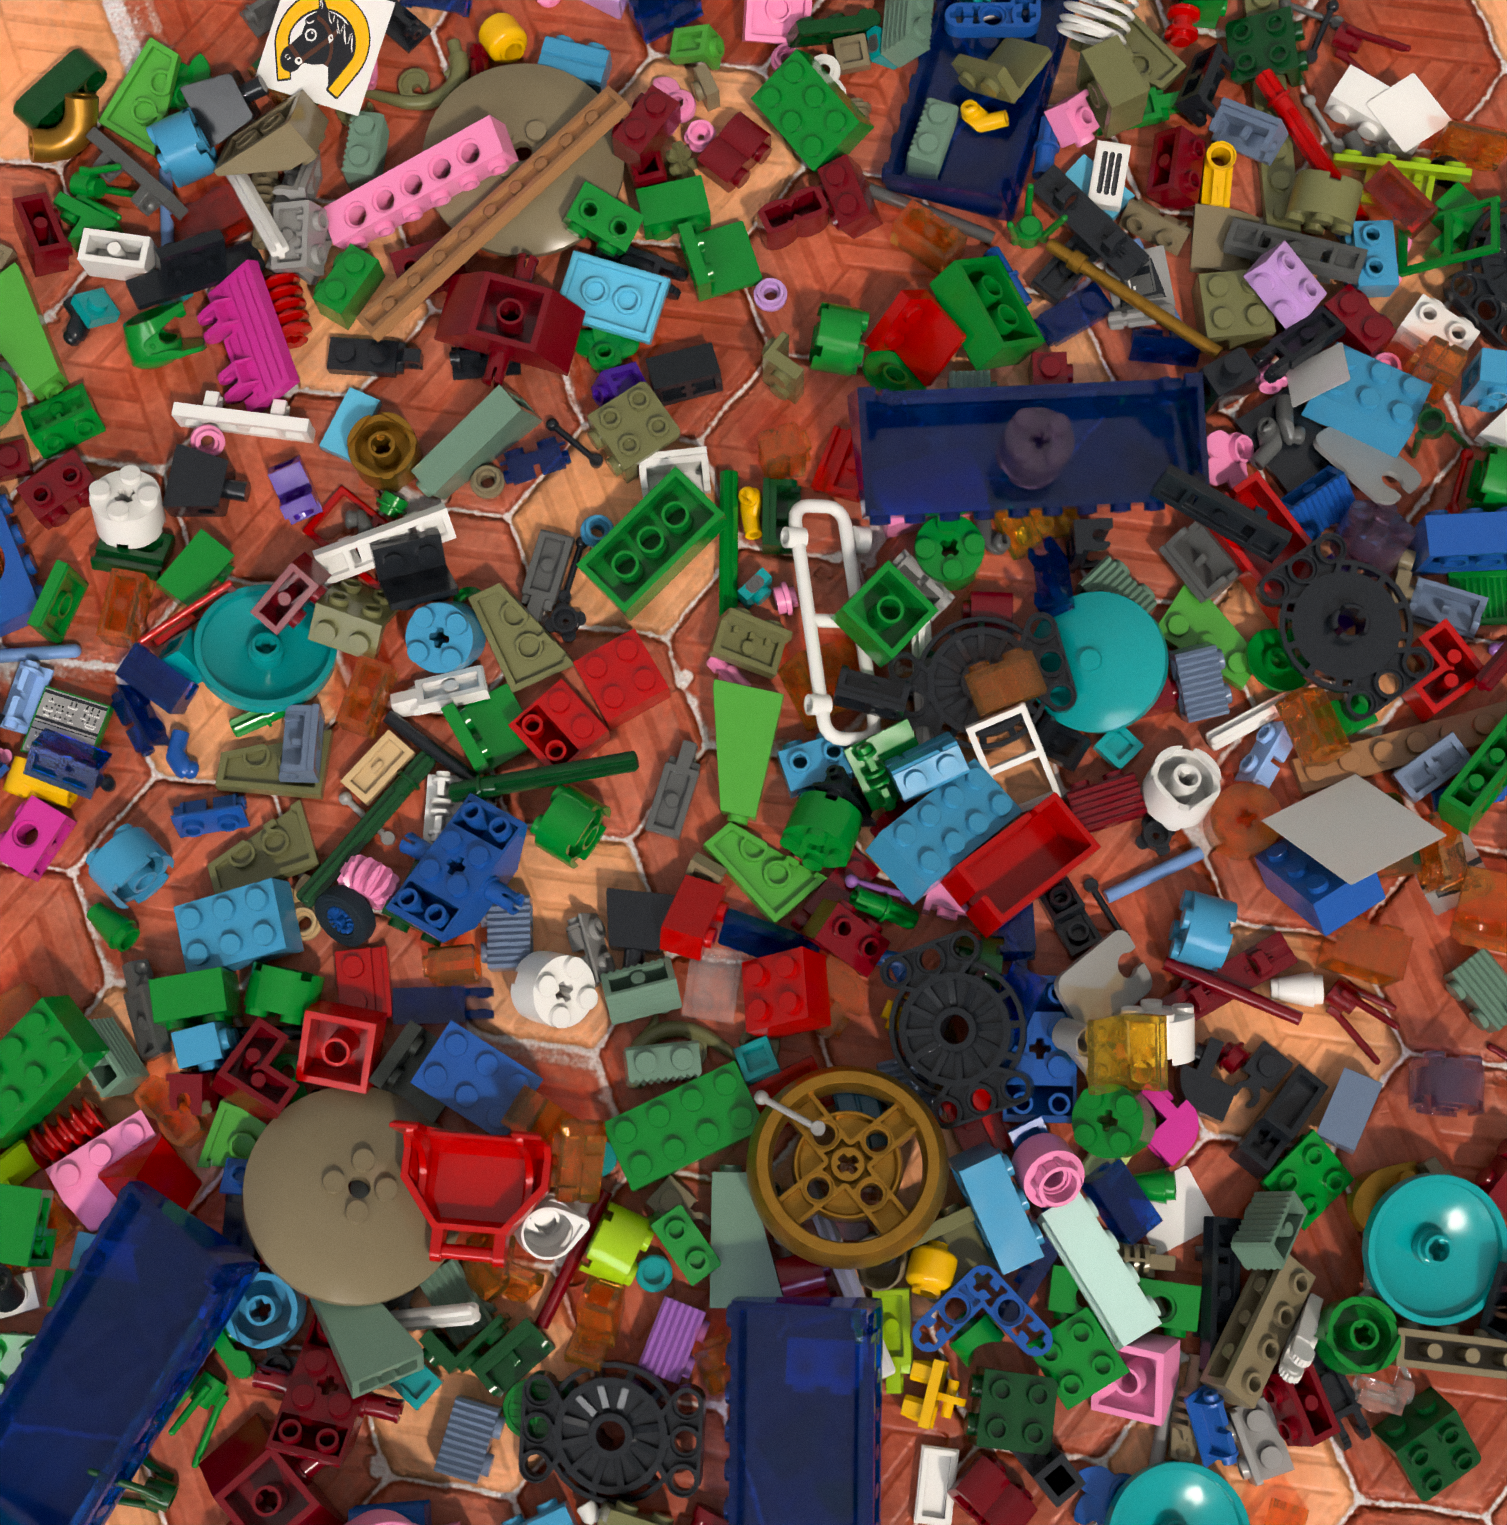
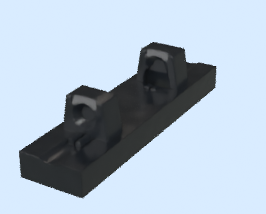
M1055 164L1033 184V196L1057 219L1066 214L1068 220L1063 225L1124 284L1149 261L1150 256ZM1073 196L1075 200L1064 209L1068 199Z
M1168 464L1152 486L1150 495L1271 564L1289 544L1293 533L1268 520V511L1257 505L1254 507V510H1251L1205 484L1207 476L1196 470L1191 476L1174 465Z
M1204 1216L1203 1246H1195V1261H1202L1201 1322H1198L1197 1332H1193L1192 1336L1200 1337V1369L1206 1368L1240 1297L1241 1262L1231 1248L1232 1237L1236 1231H1239V1225H1241L1242 1219Z

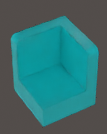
M191 628L169 639L155 662L183 690H188L203 682L195 664L193 646L195 632Z

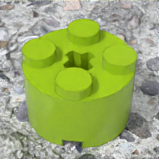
M609 1201L607 1209L612 1212L609 1216L603 1213L585 1251L588 1253L586 1258L589 1261L586 1263L581 1260L578 1270L620 1288L622 1284L631 1285L639 1267L637 1261H635L639 1250L647 1251L655 1232L649 1226L650 1220Z

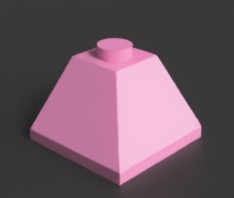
M1146 1333L1117 1351L1130 1372L1091 1396V1410L1157 1426L1164 1424L1179 1377L1180 1339Z

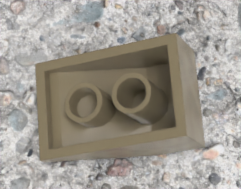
M302 89L230 136L213 171L217 176L291 170L301 163L304 166L308 165L319 154L318 148L326 137L324 133L329 120Z

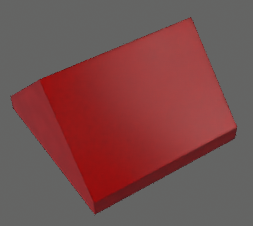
M161 1132L98 1173V1178L123 1206L152 1217L153 1225H177L202 1185L198 1175Z

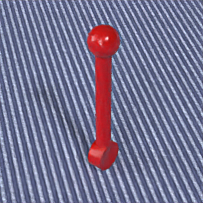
M1465 448L1460 452L1462 461L1452 498L1444 508V510L1448 511V514H1457L1460 511V506L1457 502L1468 462L1474 457V452L1470 448Z

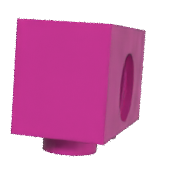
M31 795L28 801L22 802L17 808L15 821L9 830L0 834V861L26 877L39 882L78 822ZM37 829V840L27 845V834L31 830Z

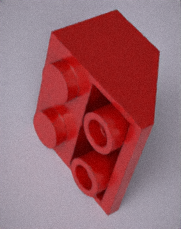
M562 679L508 724L511 730L544 766L588 759L611 739L609 730Z

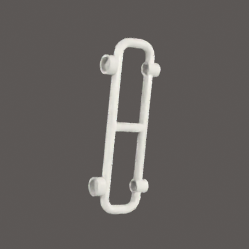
M804 499L792 506L788 517L789 527H783L780 535L782 547L792 548L813 693L805 696L804 710L807 715H816L819 731L826 740L835 745L852 746L881 731V719L886 718L866 714L867 728L862 732L838 731L831 723L830 713L833 702L826 690L818 628L840 627L831 619L834 614L815 613L806 551L808 531L803 527L802 516L805 513H827L834 516L837 520L849 598L861 587L856 554H867L870 551L872 533L867 526H852L849 513L839 503L826 499ZM856 644L860 672L874 675L872 659Z

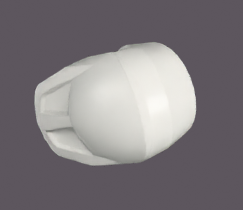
M582 1189L559 1190L548 1193L514 1232L518 1243L526 1252L539 1259L553 1260L566 1255L590 1228L586 1214L592 1204L591 1198Z

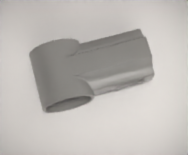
M1066 1017L1056 1023L1052 1032L1054 1046L1067 1052L1091 1083L1097 1085L1111 1081L1117 1074L1116 1065L1118 1061L1101 1042L1099 1029Z

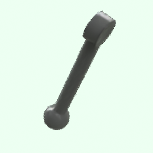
M1291 0L1278 1L1279 8L1291 6L1292 10L1323 21L1325 17L1324 14L1292 3ZM1338 15L1333 18L1331 17L1330 27L1337 31L1344 19Z

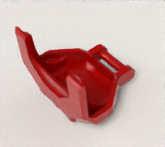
M393 1120L390 1122L389 1127L403 1134L404 1150L400 1177L423 1216L432 1227L429 1260L433 1262H442L443 1259L492 1263L493 1267L505 1268L510 1236L550 1192L553 1169L551 1142L538 1132L513 1130L512 1135H490L428 1127L414 1121ZM447 1232L495 1235L494 1246L490 1248L447 1244Z

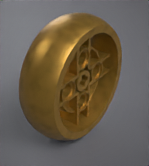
M841 1065L807 1073L785 1086L772 1098L813 1122L817 1120L822 1121L825 1124V1128L830 1129L835 1136L831 1144L822 1146L815 1142L810 1128L768 1105L759 1116L747 1151V1183L753 1205L761 1221L778 1242L795 1255L811 1263L834 1269L852 1270L864 1269L888 1262L913 1247L924 1236L938 1216L945 1198L949 1179V1160L945 1138L940 1125L930 1108L916 1092L897 1078L882 1071L862 1066ZM855 1093L875 1098L891 1108L876 1119L866 1113L852 1110L828 1113L818 1099L832 1094ZM789 1122L800 1135L793 1151L791 1164L795 1185L779 1197L773 1178V1155L777 1139L786 1123ZM872 1134H880L886 1139L887 1147L881 1152L871 1151L866 1145V1139ZM915 1136L922 1155V1180L918 1195L908 1212L896 1198L902 1182L904 1168L900 1147ZM842 1158L846 1161L854 1159L857 1162L854 1165L856 1172L852 1175L848 1171L841 1173L838 1170L841 1168L839 1160ZM820 1180L826 1183L829 1188L827 1196L822 1199L812 1198L807 1192L811 1182ZM866 1187H875L880 1191L882 1200L876 1205H867L861 1199V1191ZM817 1214L828 1220L840 1223H856L867 1220L879 1236L857 1242H839L815 1235L802 1226Z

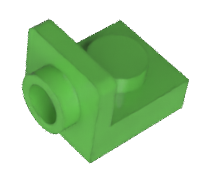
M709 24L674 28L669 59L675 65L705 62L712 70L720 69L721 57L725 51L724 41Z

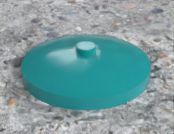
M267 584L239 588L215 601L201 617L195 631L193 644L196 668L207 688L227 704L238 709L256 713L281 712L291 705H302L311 700L328 683L337 660V649L308 639L315 608L311 601L303 609L308 613L294 629L291 626H287L278 635L273 633L250 613L272 586Z
M1102 591L1086 592L1072 596L1049 611L1048 614L1057 623L1077 691V700L1075 706L1066 713L1053 712L1047 706H1045L1044 710L1049 715L1054 716L1056 721L1064 726L1087 733L1117 731L1130 726L1143 717L1158 700L1166 682L1169 666L1166 640L1153 616L1141 605L1127 597ZM1042 619L1033 636L1039 639L1047 637L1051 633L1049 622ZM1047 653L1041 658L1040 665L1047 672H1055L1061 666V659L1054 653ZM1057 687L1051 692L1050 699L1057 706H1065L1071 700V693L1067 688Z
M1422 1173L1408 1177L1384 1193L1368 1217L1362 1240L1364 1269L1371 1287L1377 1296L1397 1314L1414 1322L1430 1326L1459 1323L1474 1316L1486 1306L1499 1261L1507 1262V1228L1505 1221L1493 1200L1482 1189L1465 1179L1444 1173Z
M1162 1461L1142 1468L1124 1482L1110 1503L1104 1525H1250L1240 1497L1220 1475L1208 1468L1190 1462Z

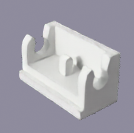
M706 446L658 451L639 463L643 498L675 466L704 494L711 493Z

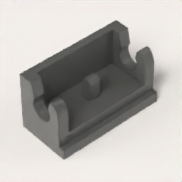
M1197 521L1188 528L1184 526L1166 544L1158 549L1200 603L1219 596L1243 574L1210 530Z

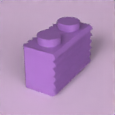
M665 1295L638 1365L676 1384L680 1383L682 1377L689 1379L697 1357L690 1354L696 1341L703 1343L711 1323L704 1320L707 1312Z

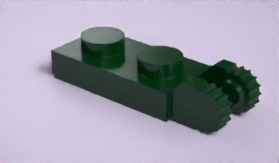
M865 8L861 9L857 15L852 16L836 13L828 16L826 19L815 20L814 17L801 18L795 22L786 35L788 47L791 49L832 44V39L865 33L867 37L866 31L875 25H880V13L874 10V8H869V10Z

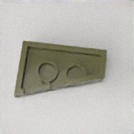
M1115 0L1116 2L1124 3L1122 0ZM1106 8L1104 10L1115 16H1127L1116 9ZM1134 13L1135 19L1127 22L1131 31L1123 36L1133 52L1134 64L1139 73L1143 72L1147 76L1150 88L1156 87V90L1164 91L1186 71L1187 65ZM1099 19L1093 20L1109 28L1123 29L1113 22ZM1081 32L1079 33V34L1084 35V36H1088V37H1092V38H1096V39H1101V38H1098V37H1095V36H1092V35H1089V34H1085V33H1081ZM1075 39L1069 42V48L1079 53L1093 46Z
M502 582L468 597L512 693L574 666L573 662L575 660Z
M332 729L324 731L319 783L280 782L279 769L282 759V742L268 746L259 744L221 752L215 786L221 791L323 800L334 737Z
M300 799L290 806L291 809L276 820L274 818L263 825L264 829L247 841H240L207 865L214 894L269 878L284 880L319 868L321 863L304 804Z

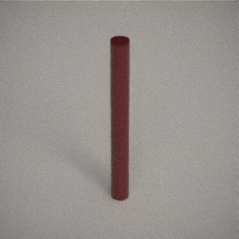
M1166 956L1163 962L1162 970L1196 984H1201L1203 987L1298 1026L1302 1019L1303 1012L1186 963L1175 961V959Z
M602 1188L598 1189L586 1214L590 1228L568 1252L535 1321V1324L545 1329L549 1328L612 1196L611 1192Z

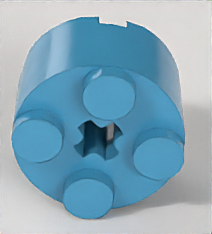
M190 107L146 127L152 143L155 146L158 145L161 151L156 156L165 174L170 172L178 188L185 187L215 173L213 170L219 160L215 146L210 147Z
M457 601L431 603L418 608L408 622L405 641L407 654L412 662H415L429 672L447 673L464 669L476 661L484 650L486 636L474 610L470 606ZM443 632L444 635L449 636V642L447 643L443 638Z
M129 823L121 825L114 832L113 838L102 848H96L90 852L85 861L89 866V876L113 903L121 909L129 908L126 904L127 902L135 900L139 904L151 897L169 878L165 873L168 865L172 868L174 867L173 858L145 828L133 827Z
M1185 889L1179 904V910L1182 911L1180 920L1174 919L1170 927L1168 940H1171L1172 943L1168 957L1175 959V961L1218 971V968L1221 969L1232 943L1234 934H1230L1231 923L1229 921L1236 923L1237 903Z
M257 1272L246 1275L234 1284L224 1304L223 1319L226 1329L232 1338L251 1348L265 1349L282 1345L291 1340L305 1324L307 1310L305 1295L284 1283L273 1272ZM264 1304L271 1305V1311L268 1312V1316H261L259 1314V1309H262Z

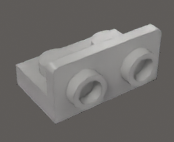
M311 200L273 203V219L288 243L290 250L285 253V258L279 259L278 256H271V270L277 274L308 271L315 276H323L324 265L327 261V251L325 248L326 231L329 225L326 210Z
M1264 1396L1260 1397L1255 1409L1237 1405L1225 1409L1229 1422L1225 1429L1232 1432L1235 1445L1239 1450L1236 1466L1243 1480L1248 1479L1250 1484L1257 1487L1264 1484V1480L1295 1470L1284 1439L1278 1432L1273 1410Z

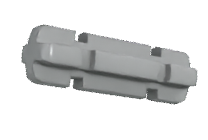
M1173 304L1159 305L1160 308L1176 317ZM1136 308L1127 309V312L1122 313V310L1108 313V325L1111 330L1124 329V326L1134 328L1156 325L1155 320Z

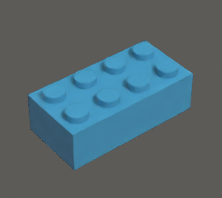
M975 758L967 764L970 770L969 773L937 787L883 829L865 850L913 905L935 888L956 865L1006 829L1022 812L1021 808Z

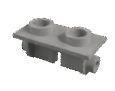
M905 549L892 561V564L939 610L930 619L931 621L955 598L941 583L928 577L921 570L916 559Z
M579 913L578 917L567 920L568 927H566V932L572 952L585 951V956L579 958L583 959L591 969L595 980V987L600 986L599 983H602L600 975L602 973L607 974L609 971L614 972L615 963L610 953H608L604 939L606 935L605 927L598 918V914Z

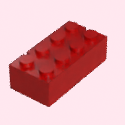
M1256 471L1234 486L1229 494L1227 492L1224 494L1251 510H1254V507L1257 505L1268 511V520L1293 533L1289 544L1271 564L1210 528L1208 529L1243 572L1238 577V580L1274 627L1278 629V612L1280 607L1262 605L1256 597L1255 588L1265 575L1313 541L1261 474ZM1296 561L1293 563L1292 571L1297 578L1306 579L1309 577L1310 569L1305 562ZM1268 581L1265 583L1264 592L1269 598L1278 599L1282 595V588L1277 582ZM1287 607L1286 611L1290 612L1291 607Z
M1054 792L1030 812H1027L956 865L940 883L960 907L966 904L970 908L966 915L983 936L988 938L1086 862L1101 846L1059 795Z

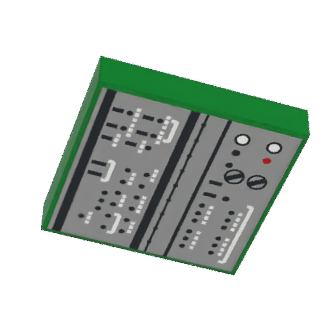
M45 686L20 751L90 774L114 708Z

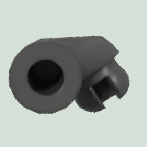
M1353 130L1342 137V141L1347 149L1360 151L1362 156L1376 158L1378 153L1391 154L1390 148L1385 144L1377 145L1376 147L1365 146L1357 130Z
M1279 395L1275 400L1276 421L1280 428L1282 441L1289 446L1292 443L1300 445L1305 440V428L1303 426H1294V412L1290 395Z
M1264 417L1257 423L1260 448L1251 456L1249 461L1258 470H1263L1282 448L1280 428L1271 417Z
M348 510L345 512V526L347 528H358V534L374 528L364 510Z
M980 509L974 511V524L984 538L985 550L993 555L1004 554L1011 546L1010 537L1006 533L1002 535L992 529L990 510Z

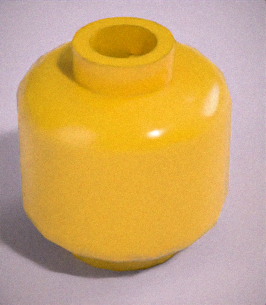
M496 13L488 17L481 25L478 34L479 42L483 45L484 49L495 62L500 64L513 63L520 59L528 43L527 34L516 19L508 13Z
M937 1240L927 1241L926 1245H919L912 1249L906 1271V1281L912 1286L913 1293L929 1299H939L941 1294H946L953 1288L958 1260L954 1254L948 1251L949 1246Z

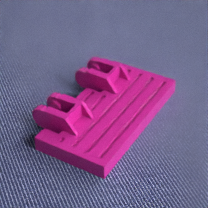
M247 259L207 294L210 304L201 313H198L197 320L203 326L214 324L203 334L207 344H217L225 339L224 344L231 364L222 370V373H219L217 378L219 384L223 386L237 382L224 394L226 403L235 404L246 399L244 402L247 411L262 413L272 405L273 399L282 397L297 385L300 380L258 261Z

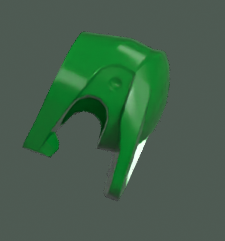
M182 300L145 310L131 317L123 324L125 347L133 367L149 370L161 368L177 359L201 352L207 348L206 342L202 337L183 339L181 334L169 333L163 329L174 317L183 318L187 314Z

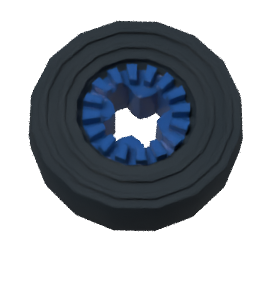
M334 885L324 891L316 901L315 914L320 926L338 943L357 947L368 940L374 933L376 919L373 910L363 896L355 890L344 885Z

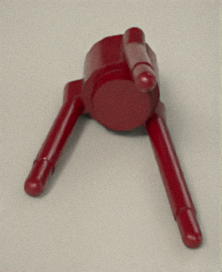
M1346 21L1341 23L1331 42V46L1337 48L1335 57L1367 74L1369 73L1349 55L1350 52L1357 54L1364 40L1400 52H1409L1411 50L1410 45L1364 31Z
M1339 978L1324 997L1323 1001L1330 1005L1326 1012L1340 1023L1366 1056L1375 1065H1379L1380 1059L1343 1016L1342 1012L1344 1011L1350 1015L1357 1006L1393 1029H1399L1400 1024L1366 1003L1362 998L1390 1011H1396L1397 1007L1385 999L1359 988L1348 980L1346 982Z

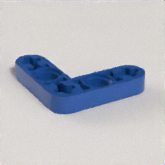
M1041 0L953 3L945 11L944 29L948 35L956 38L1031 37L1039 30ZM1022 10H1028V23L1023 22L1021 18ZM994 15L999 17L1001 22L996 25H989L983 19L986 16ZM956 17H961L963 23H957ZM973 17H978V18H977V24H974V23H973V22H974V18H973Z
M985 1265L976 1266L971 1269L916 1322L911 1333L912 1341L918 1349L924 1352L936 1351L983 1308L1011 1340L1029 1356L1044 1355L1050 1350L1053 1342L1052 1333L1047 1325L994 1269ZM976 1273L981 1276L988 1273L992 1278L989 1281V1285L995 1292L999 1290L1000 1286L1006 1291L1005 1294L996 1298L991 1307L985 1302V1300L991 1298L987 1291L982 1289L977 1292L973 1288L976 1284L973 1276ZM950 1298H960L966 1304V1314L963 1318L953 1320L946 1315L945 1304ZM1004 1300H1013L1019 1306V1316L1013 1322L1002 1320L998 1314V1307ZM937 1310L942 1320L952 1326V1329L946 1333L944 1327H941L935 1334L938 1340L937 1343L933 1345L927 1342L923 1345L919 1341V1338L922 1336L919 1328L922 1325L927 1328L932 1327L938 1320L931 1315ZM1026 1314L1032 1319V1322L1026 1324L1033 1332L1041 1330L1044 1333L1041 1339L1044 1346L1041 1349L1037 1346L1031 1349L1027 1347L1026 1343L1029 1337L1022 1329L1017 1336L1011 1330L1023 1322Z

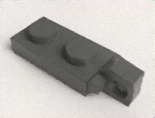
M543 529L540 530L521 591L523 596L522 605L528 606L527 610L540 624L544 611L552 612L554 605L557 603L575 544L573 537Z
M683 740L679 756L674 757L670 755L668 762H665L645 831L680 840L700 776L701 764L694 762L698 749L696 743Z
M148 959L130 961L122 966L128 992L123 994L140 1060L146 1063L155 1061L172 1051L170 1045L171 1037L169 1031H166V1027L157 1025L153 1021L148 980L153 979L154 974Z

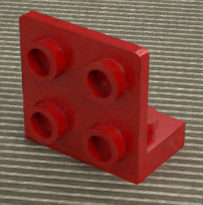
M926 289L901 290L865 343L872 351L894 350L924 386H931L965 341L966 334Z

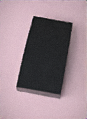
M1068 876L1038 898L1049 922L1071 960L1082 956L1102 939L1085 911L1084 902Z

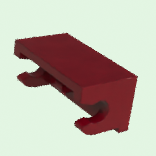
M185 1069L166 1074V1081H169V1104L173 1111L179 1110V1096L182 1093H187L191 1100L190 1110L192 1115H205L217 1111L220 1101L224 1097L212 1090L211 1086L220 1069L199 1072V1069Z

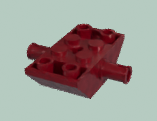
M519 253L517 255L512 278L489 271L453 275L434 340L488 354V362L481 381L491 387L494 374V388L499 384L504 385L509 361L568 376L586 311L554 289L533 284L532 281L539 260L535 256L530 255L525 267L527 253ZM509 317L515 318L514 321H508Z
M316 1313L314 1314L295 1368L291 1371H286L259 1363L256 1368L259 1373H254L252 1381L253 1388H261L284 1394L265 1446L266 1449L338 1468L342 1466L354 1448L360 1427L366 1415L398 1424L400 1421L399 1414L402 1415L405 1403L404 1399L373 1393V1391L355 1399L352 1398Z
M259 1413L252 1416L199 1463L213 1498L231 1519L226 1525H344L347 1523L314 1482L313 1476L325 1467L326 1464L302 1458L297 1459L291 1455L267 1450L265 1446L272 1429ZM267 1490L276 1493L278 1504L274 1503L270 1506L267 1504L266 1500L270 1496Z

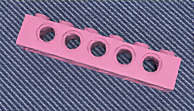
M488 115L323 207L327 212L329 221L328 231L333 245L346 250L351 243L363 250L368 246L367 243L378 237L391 235L395 232V228L406 222L420 219L423 213L429 209L446 205L451 201V197L462 191H470L477 188L481 181L490 176L506 172L510 165L519 161L506 125ZM479 152V157L474 162V157ZM451 167L449 175L445 178L447 170ZM422 183V188H421V190L417 193L418 187H419L420 184ZM394 199V203L390 208V203ZM366 215V219L362 223L363 217Z

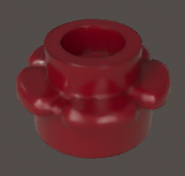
M1230 1041L1222 1048L1218 1057L1220 1060L1218 1064L1220 1070L1225 1069L1232 1075L1246 1062L1250 1053L1243 1047V1042L1234 1044Z

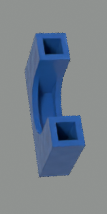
M0 493V546L5 558L4 572L0 579V637L29 626L27 621L44 588L42 584L38 585L34 574L39 573L38 567L30 553L26 555L22 544L26 543L27 540L20 525L13 522L11 513H14L15 509L6 493Z

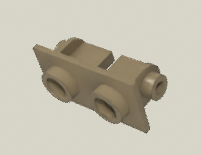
M1133 198L1129 200L1118 226L1156 246L1163 245L1166 251L1178 256L1184 242L1192 231V228L1187 226L1188 222H1183L1167 213L1164 217L1159 215V209L1143 202L1141 198L1138 201Z

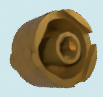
M381 412L382 414L362 417L352 427L347 438L348 454L351 463L359 477L368 486L382 491H400L402 487L409 484L416 477L411 470L423 458V453L414 431L404 418L391 412Z

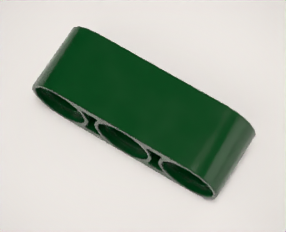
M77 48L67 54L16 101L13 113L29 129L54 128L64 118L65 94L71 92L95 94L107 80V71L82 48Z

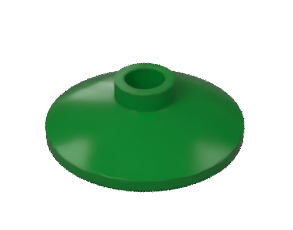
M888 350L873 351L866 356L863 362V374L869 384L878 392L891 399L904 402L915 401L921 398L926 391L927 386L920 382L896 352Z
M1263 629L1252 636L1246 647V660L1250 671L1261 684L1281 693L1297 691L1306 684L1307 680L1290 665L1282 651L1278 629ZM1286 632V636H1287L1288 643H1289L1290 641H1289L1288 633ZM1296 657L1297 661H1298L1304 668H1306V667L1298 660V658Z

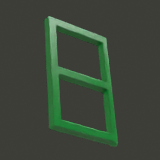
M1500 196L1489 197L1399 222L1398 275L1405 277L1500 252ZM1491 206V244L1453 254V216ZM1444 219V257L1407 266L1408 228Z

